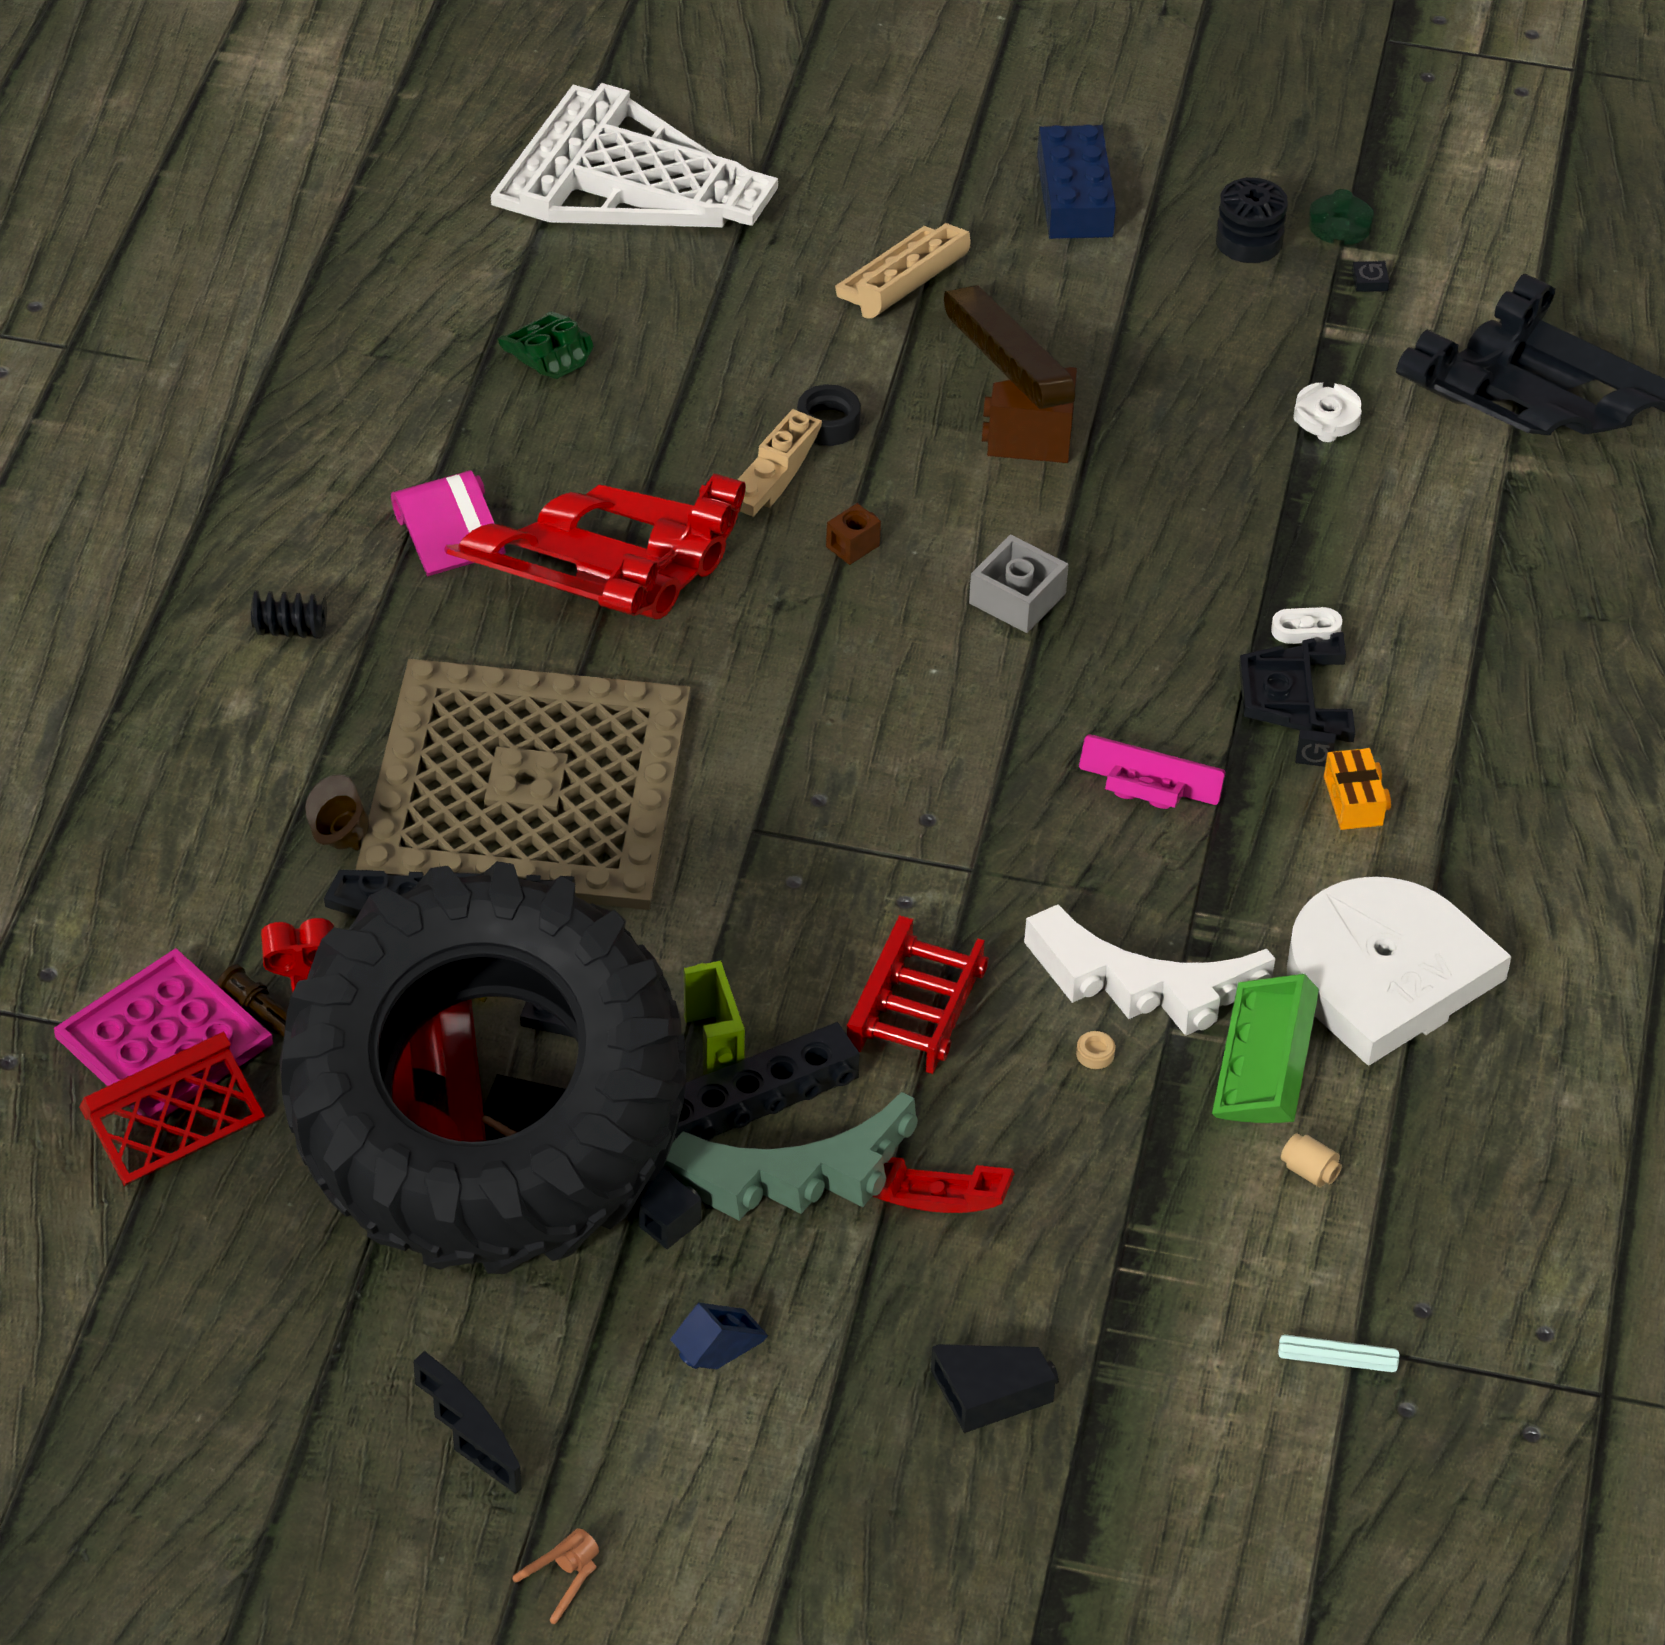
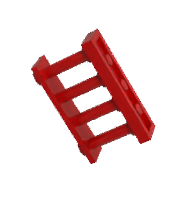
M899 915L847 1023V1036L858 1052L862 1051L867 1038L872 1040L875 1036L927 1052L926 1072L933 1074L939 1060L945 1061L951 1046V1039L949 1038L976 979H982L985 975L989 959L984 956L985 940L977 938L970 956L918 941L917 936L913 935V919ZM913 955L963 969L958 982H953L906 968L903 962L906 957L911 958ZM900 982L950 996L945 1010L893 995L890 989L893 984L898 985ZM887 1009L938 1025L933 1036L928 1037L879 1022L878 1015L880 1011L886 1012Z

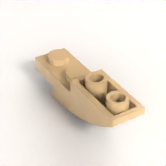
M792 409L759 445V453L756 460L738 478V480L746 484L745 496L740 512L754 517L763 506L770 508L775 503L806 458L822 426V420Z

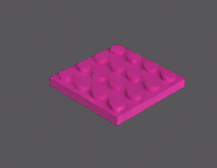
M176 948L54 1027L55 1038L107 1086L223 1031L231 1043L229 1049L239 1067L273 1044L272 1034ZM225 1062L211 1067L206 1081L216 1083L228 1075L230 1072ZM204 1071L194 1075V1077L202 1079ZM182 1081L175 1085L172 1097L188 1102L196 1096L199 1086ZM167 1088V1089H165V1090H163V1091H161V1092H159V1093L164 1094V1095H167V1094H168V1091H169V1088ZM148 1097L140 1102L137 1114L159 1121L164 1102ZM169 1104L165 1117L179 1107Z

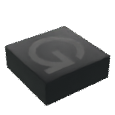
M1385 261L1353 262L1352 274L1356 292L1388 291L1389 278Z
M1300 729L1295 763L1325 767L1327 753L1334 752L1336 734Z

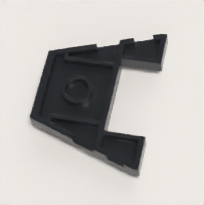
M1344 633L1330 634V639L1316 642L1315 638L1303 640L1301 646L1285 650L1281 645L1240 655L1239 671L1244 717L1297 730L1336 734L1335 739L1354 742L1355 725L1353 709L1315 708L1310 665H1345Z

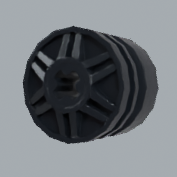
M1248 177L1234 180L1224 187L1220 195L1219 218L1216 230V245L1224 255L1242 263H1260L1269 261L1278 255L1283 246L1284 223L1288 207L1287 195L1283 189L1272 181Z

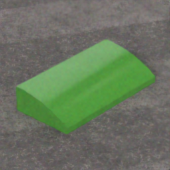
M1306 974L1238 982L1212 1111L1216 1118L1251 1123L1294 1122L1319 993L1317 986Z

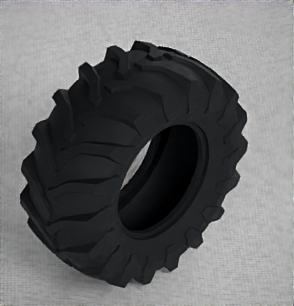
M496 861L481 874L458 878L449 866L430 868L419 883L407 893L399 895L385 887L371 894L349 929L333 927L321 940L307 980L297 982L287 1010L284 1043L280 1057L282 1097L289 1128L295 1134L297 1150L304 1164L308 1166L313 1179L329 1201L346 1217L352 1215L359 1225L367 1230V1237L380 1245H386L403 1251L410 1249L414 1252L422 1253L423 1264L439 1270L449 1266L475 1264V1262L484 1265L488 1274H506L519 1264L542 1253L551 1261L569 1257L597 1228L602 1226L612 1229L625 1219L646 1183L654 1181L663 1168L670 1152L684 1104L686 1045L684 1035L681 1034V1018L676 1001L672 999L669 985L663 976V971L643 944H636L631 933L624 928L626 920L616 910L610 911L593 903L589 904L583 899L576 897L575 883L562 876L552 881L533 882L518 878L514 864ZM509 997L535 1004L557 1017L578 1042L575 1070L568 1087L553 1108L534 1124L522 1131L496 1140L482 1142L456 1141L432 1134L409 1120L394 1104L393 1081L403 1050L418 1029L448 1007L475 998Z

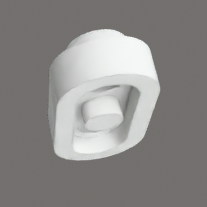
M1326 607L1283 609L1273 616L1271 632L1275 639L1287 644L1302 643L1303 640L1315 638L1316 642L1330 639V634L1341 632L1342 617L1337 611Z

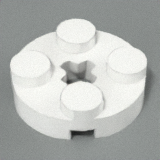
M1324 382L1308 385L1298 393L1294 409V420L1303 429L1317 435L1318 439L1323 442H1332L1339 436L1351 433L1359 426L1362 414L1361 400L1353 390L1334 383V388L1323 387Z

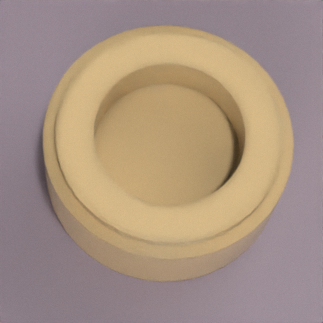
M1090 1031L1079 1038L1076 1056L1082 1065L1091 1069H1102L1113 1062L1115 1042L1108 1034L1100 1031Z

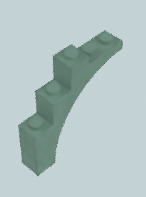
M901 1092L882 1111L859 1126L825 1140L794 1147L774 1149L738 1148L709 1142L683 1131L672 1143L664 1165L670 1170L673 1177L684 1186L692 1187L700 1196L701 1202L739 1221L750 1209H754L760 1203L762 1195L802 1214L811 1202L814 1203L821 1197L824 1188L864 1207L873 1195L876 1196L882 1191L886 1183L884 1163H887L892 1158L895 1148L905 1137H910L916 1129L918 1118L915 1110V1098Z

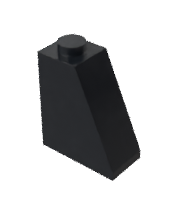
M939 1344L932 1347L931 1372L964 1433L1054 1402L1055 1384L1059 1382L1058 1373L1053 1362L1045 1360L1039 1347Z

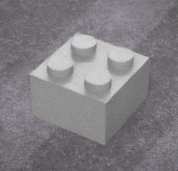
M1010 534L971 573L969 604L1028 633L1066 594L1068 563Z

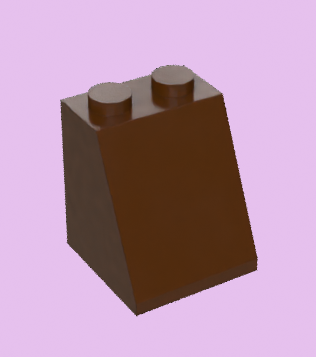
M1064 368L1071 375L1075 387L1077 368ZM1011 380L993 383L992 397L985 396L983 417H990L989 422H983L982 442H988L987 456L1068 463L1074 402L1039 409Z

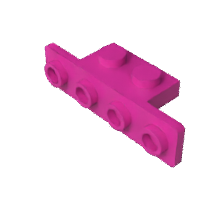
M1088 734L1084 739L1079 763L1081 770L1107 776L1105 789L1113 791L1116 796L1123 799L1140 798L1149 801L1152 806L1162 809L1175 808L1182 797L1217 805L1220 801L1226 774L1225 770L1091 734Z

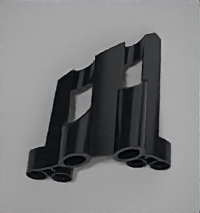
M1525 273L1518 279L1513 291H1506L1499 299L1494 316L1500 321L1489 320L1479 326L1471 336L1466 349L1458 353V344L1427 329L1419 337L1415 348L1408 347L1404 351L1396 368L1398 375L1455 404H1467L1524 432L1532 434L1551 435L1555 429L1562 425L1583 435L1605 432L1631 426L1633 418L1644 409L1654 407L1665 412L1664 378L1542 321L1554 299L1556 289ZM1595 379L1617 389L1604 396L1597 405L1567 391ZM1511 399L1528 409L1518 415L1494 402Z

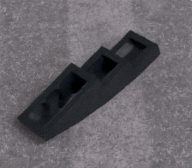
M424 1350L413 1361L415 1385L433 1397L435 1418L453 1430L454 1450L517 1494L522 1489L520 1464L503 1432L482 1403L452 1372Z

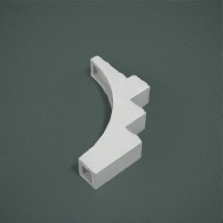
M1059 905L1026 918L1024 943L1072 1003L1085 997H1092L1100 990L1105 989L1128 1019L1142 1013H1149L1161 1005L1185 1036L1197 1030H1205L1217 1022L1219 1006H1226L1235 1001L1238 982L1273 977L1275 958L1268 949L1241 958L1217 962L1180 963L1138 955L1101 940L1076 923Z

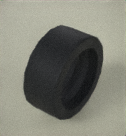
M818 385L806 390L798 399L797 411L809 416L823 409H833L847 415L840 420H822V426L814 441L815 444L826 446L844 444L853 439L859 432L861 404L857 395L851 390L839 385Z

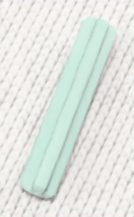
M1286 1334L1281 1335L1278 1354L1279 1357L1284 1359L1385 1372H1396L1399 1364V1350L1396 1348Z

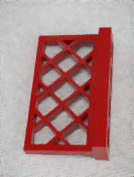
M224 1031L83 1098L79 1108L86 1121L90 1120L124 1186L265 1118L261 1107L229 1049L231 1043ZM225 1062L232 1075L228 1088L206 1081L211 1067ZM204 1071L202 1079L194 1077V1075ZM186 1081L199 1086L194 1104L172 1097L176 1084ZM234 1083H236L240 1092L233 1090ZM169 1088V1091H168V1094H167V1095H164V1094L159 1093V1092H161V1091H163V1090ZM204 1088L225 1094L220 1113L198 1106ZM230 1096L245 1101L252 1114L241 1120L224 1115ZM149 1097L164 1102L159 1121L137 1114L142 1100ZM134 1104L132 1112L123 1110ZM169 1104L191 1111L185 1130L163 1123ZM195 1113L217 1120L212 1134L205 1137L190 1132ZM113 1114L129 1119L124 1137L108 1133L101 1120ZM134 1121L156 1128L150 1147L128 1140ZM222 1122L231 1124L227 1127L220 1129ZM160 1130L182 1136L177 1151L170 1154L155 1149ZM187 1138L195 1141L185 1146ZM113 1142L121 1145L119 1152L117 1151ZM125 1147L147 1153L143 1167L131 1173L128 1172L122 1161ZM152 1155L160 1158L150 1163Z

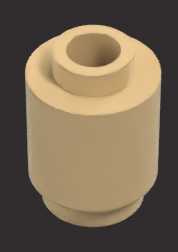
M1298 1133L1294 1134L1286 1143L1281 1154V1160L1287 1163L1289 1170L1317 1187H1322L1326 1183L1332 1184L1342 1168V1165L1339 1163V1153L1309 1135L1301 1136Z

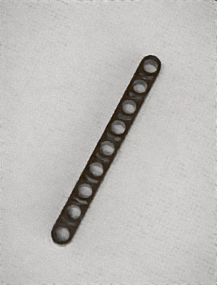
M978 285L944 292V306L948 318L1039 409L1060 406L1075 401V387L1071 375Z

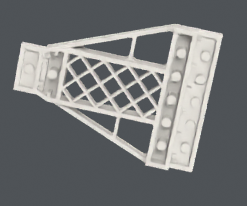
M601 83L595 91L572 85L491 194V205L543 221L557 223L723 227L729 219L753 226L778 189V178L748 170L736 161L714 155L630 99V91L604 83ZM630 116L655 133L650 137L619 128V125L625 117ZM624 156H625V158H626L625 160H620V161H616V162H613V161H612V159H616V158H620V157H624ZM599 162L605 163L604 165L591 167V164ZM651 165L655 166V168L643 171L641 170V168ZM630 170L634 172L623 176L620 175V173ZM682 173H683V175H684L683 177H679V178H675V179H671V178H670V176H674V175H678V174H682ZM657 179L663 180V182H658L654 184L649 183V181ZM689 187L692 188V190L682 193L678 191ZM573 190H582L608 198L602 207L561 206ZM620 203H626L643 209L616 208V206Z

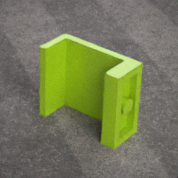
M721 961L700 963L684 968L685 1022L715 1017L717 1023L703 1026V1076L744 1059L745 1029Z

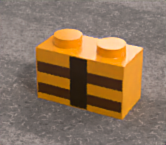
M1370 748L1328 752L1324 779L1340 830L1383 826L1385 812L1391 808V798L1389 790L1387 788L1383 789L1381 765L1379 762H1374Z

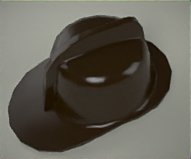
M331 775L322 779L308 795L305 805L306 817L314 839L319 844L330 845L340 850L349 847L356 851L360 850L359 841L368 830L369 817L363 808L355 784L349 777L344 775Z

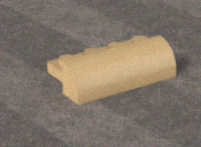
M947 223L936 230L923 226L835 286L837 297L861 306L862 317L874 318L965 256L970 249V233Z

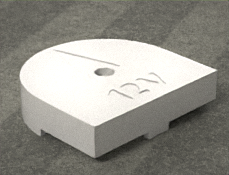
M1363 877L1334 884L1316 894L1305 904L1293 926L1287 962V976L1306 974L1319 989L1314 1017L1322 1022L1369 1066L1423 1032L1427 1035L1448 1022L1449 1015L1505 981L1508 975L1511 955L1457 907L1438 893L1419 884L1402 879Z

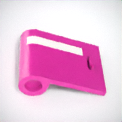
M471 470L391 493V502L395 516L401 526L406 524L427 576L475 563L446 554L445 546L459 544L469 532L480 526L495 524L483 497L485 490L482 479L479 475L474 476ZM503 546L498 553L506 554L505 547Z

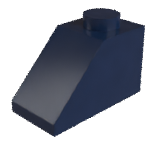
M697 1303L670 1340L680 1350L679 1356L688 1366L695 1369L699 1367L719 1369L764 1342L768 1335L745 1309Z

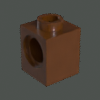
M856 503L827 522L826 547L851 565L880 546L881 521L874 513L868 512Z

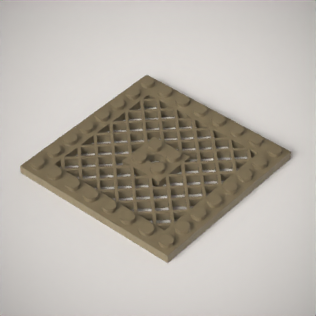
M408 659L369 813V827L363 837L355 870L384 871L387 875L408 876L409 872H423L425 875L430 868L449 866L454 873L481 874L498 861L514 864L517 876L521 879H526L527 875H541V880H554L559 876H574L576 884L575 896L589 904L650 910L690 703L691 686ZM454 702L460 706L451 712L444 708ZM491 705L495 711L484 716L480 711ZM526 709L530 715L520 719L516 714ZM435 713L439 718L432 722ZM562 713L566 718L556 723L552 717ZM469 716L475 721L466 727L459 723ZM597 716L601 722L591 726L587 721ZM504 720L510 724V726L502 730L495 726ZM633 720L637 725L627 730L623 724ZM541 723L546 729L535 734L531 728ZM577 727L581 733L571 738L566 732ZM447 728L454 732L445 738L438 734ZM485 731L489 737L478 742L474 736ZM610 731L617 735L609 741L602 737ZM518 735L525 739L517 745L510 741ZM645 736L644 743L642 745L637 739ZM556 738L561 744L550 749L546 743ZM429 739L433 744L426 748L427 740ZM463 742L469 747L460 753L453 749ZM592 742L596 748L586 753L581 747ZM625 746L632 750L624 756L617 752V750ZM494 748H496L495 754H494V757H493V756L489 753V751H491V750H493ZM571 753L576 759L568 763V754ZM443 754L447 760L437 765L432 759ZM478 757L484 762L475 768L468 764ZM607 757L611 763L601 768L596 762ZM638 762H640V763H639V768H638V771H637V770L633 767V765L636 764V763H638ZM422 765L426 771L419 774ZM586 768L591 774L580 779L576 773ZM458 769L462 775L453 780L446 775ZM623 772L627 778L617 783L612 777ZM490 774V776H489V781H488V783H487V782L483 779V777H485V776H487V775ZM525 778L534 780L531 784L528 785L520 784L518 782L521 779ZM435 780L442 785L432 791L426 787V785ZM566 780L570 784V786L563 789L564 782ZM601 783L606 789L595 794L591 788ZM473 784L477 790L466 795L461 790ZM634 789L633 798L627 793ZM416 792L420 797L413 801ZM451 795L456 801L445 807L440 801ZM581 795L585 801L575 806L570 800ZM617 798L622 804L611 810L606 804ZM482 801H484L485 806L483 810L477 806ZM559 806L565 811L558 815ZM428 807L435 811V813L426 818L419 814V812ZM596 810L601 816L590 821L585 815ZM467 811L471 817L462 822L455 817ZM501 814L508 819L499 825L492 821V819ZM629 815L628 824H626L622 818ZM537 818L544 823L535 829L528 825V823ZM408 819H410L414 823L409 827H407ZM575 821L580 828L569 833L564 827ZM445 822L450 828L439 834L434 828ZM611 825L616 832L606 837L601 830ZM482 826L486 832L475 838L470 831ZM518 830L522 834L521 837L511 841L506 836ZM554 833L559 839L548 845L543 839ZM424 834L429 840L417 846L413 839ZM460 837L465 844L453 849L449 843ZM588 837H591L596 842L587 848L580 844L581 841ZM497 841L501 848L490 853L485 847ZM624 842L621 852L616 846ZM533 845L538 851L527 857L522 850ZM567 849H570L575 854L566 860H563L558 855ZM606 852L611 859L600 864L595 858Z

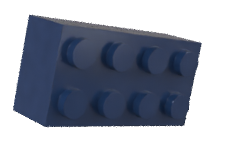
M1054 125L1039 127L1037 160L1049 239L1113 237L1116 206L1102 125Z

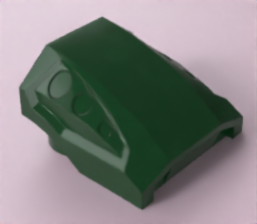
M552 311L518 330L498 338L499 345L506 352L513 354L521 362L537 370L539 374L555 379L584 366L594 347L590 334L581 330L576 321H572L568 316Z

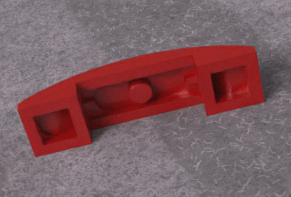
M892 1157L887 1163H884L886 1183L882 1191L876 1196L873 1195V1197L903 1207L930 1212L967 1213L982 1211L1003 1204L1015 1173L1011 1168L976 1165L972 1175L907 1169L904 1158Z

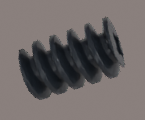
M258 590L254 591L251 603V623L253 628L255 626L258 635L264 636L269 628L272 636H279L283 628L287 637H292L296 629L301 638H306L310 630L316 639H320L323 636L327 621L326 596H324L321 604H317L315 594L311 593L308 602L303 603L301 593H296L294 601L289 602L287 592H282L279 602H275L272 591L268 592L265 601H261Z

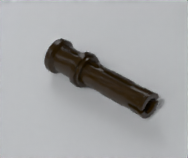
M235 964L228 967L219 977L217 985L239 1003L249 1014L257 1015L274 1031L284 1037L285 1025L275 1018L274 1015H277L286 1023L287 1010L269 996L268 989L263 983H255L245 974V969L242 966Z

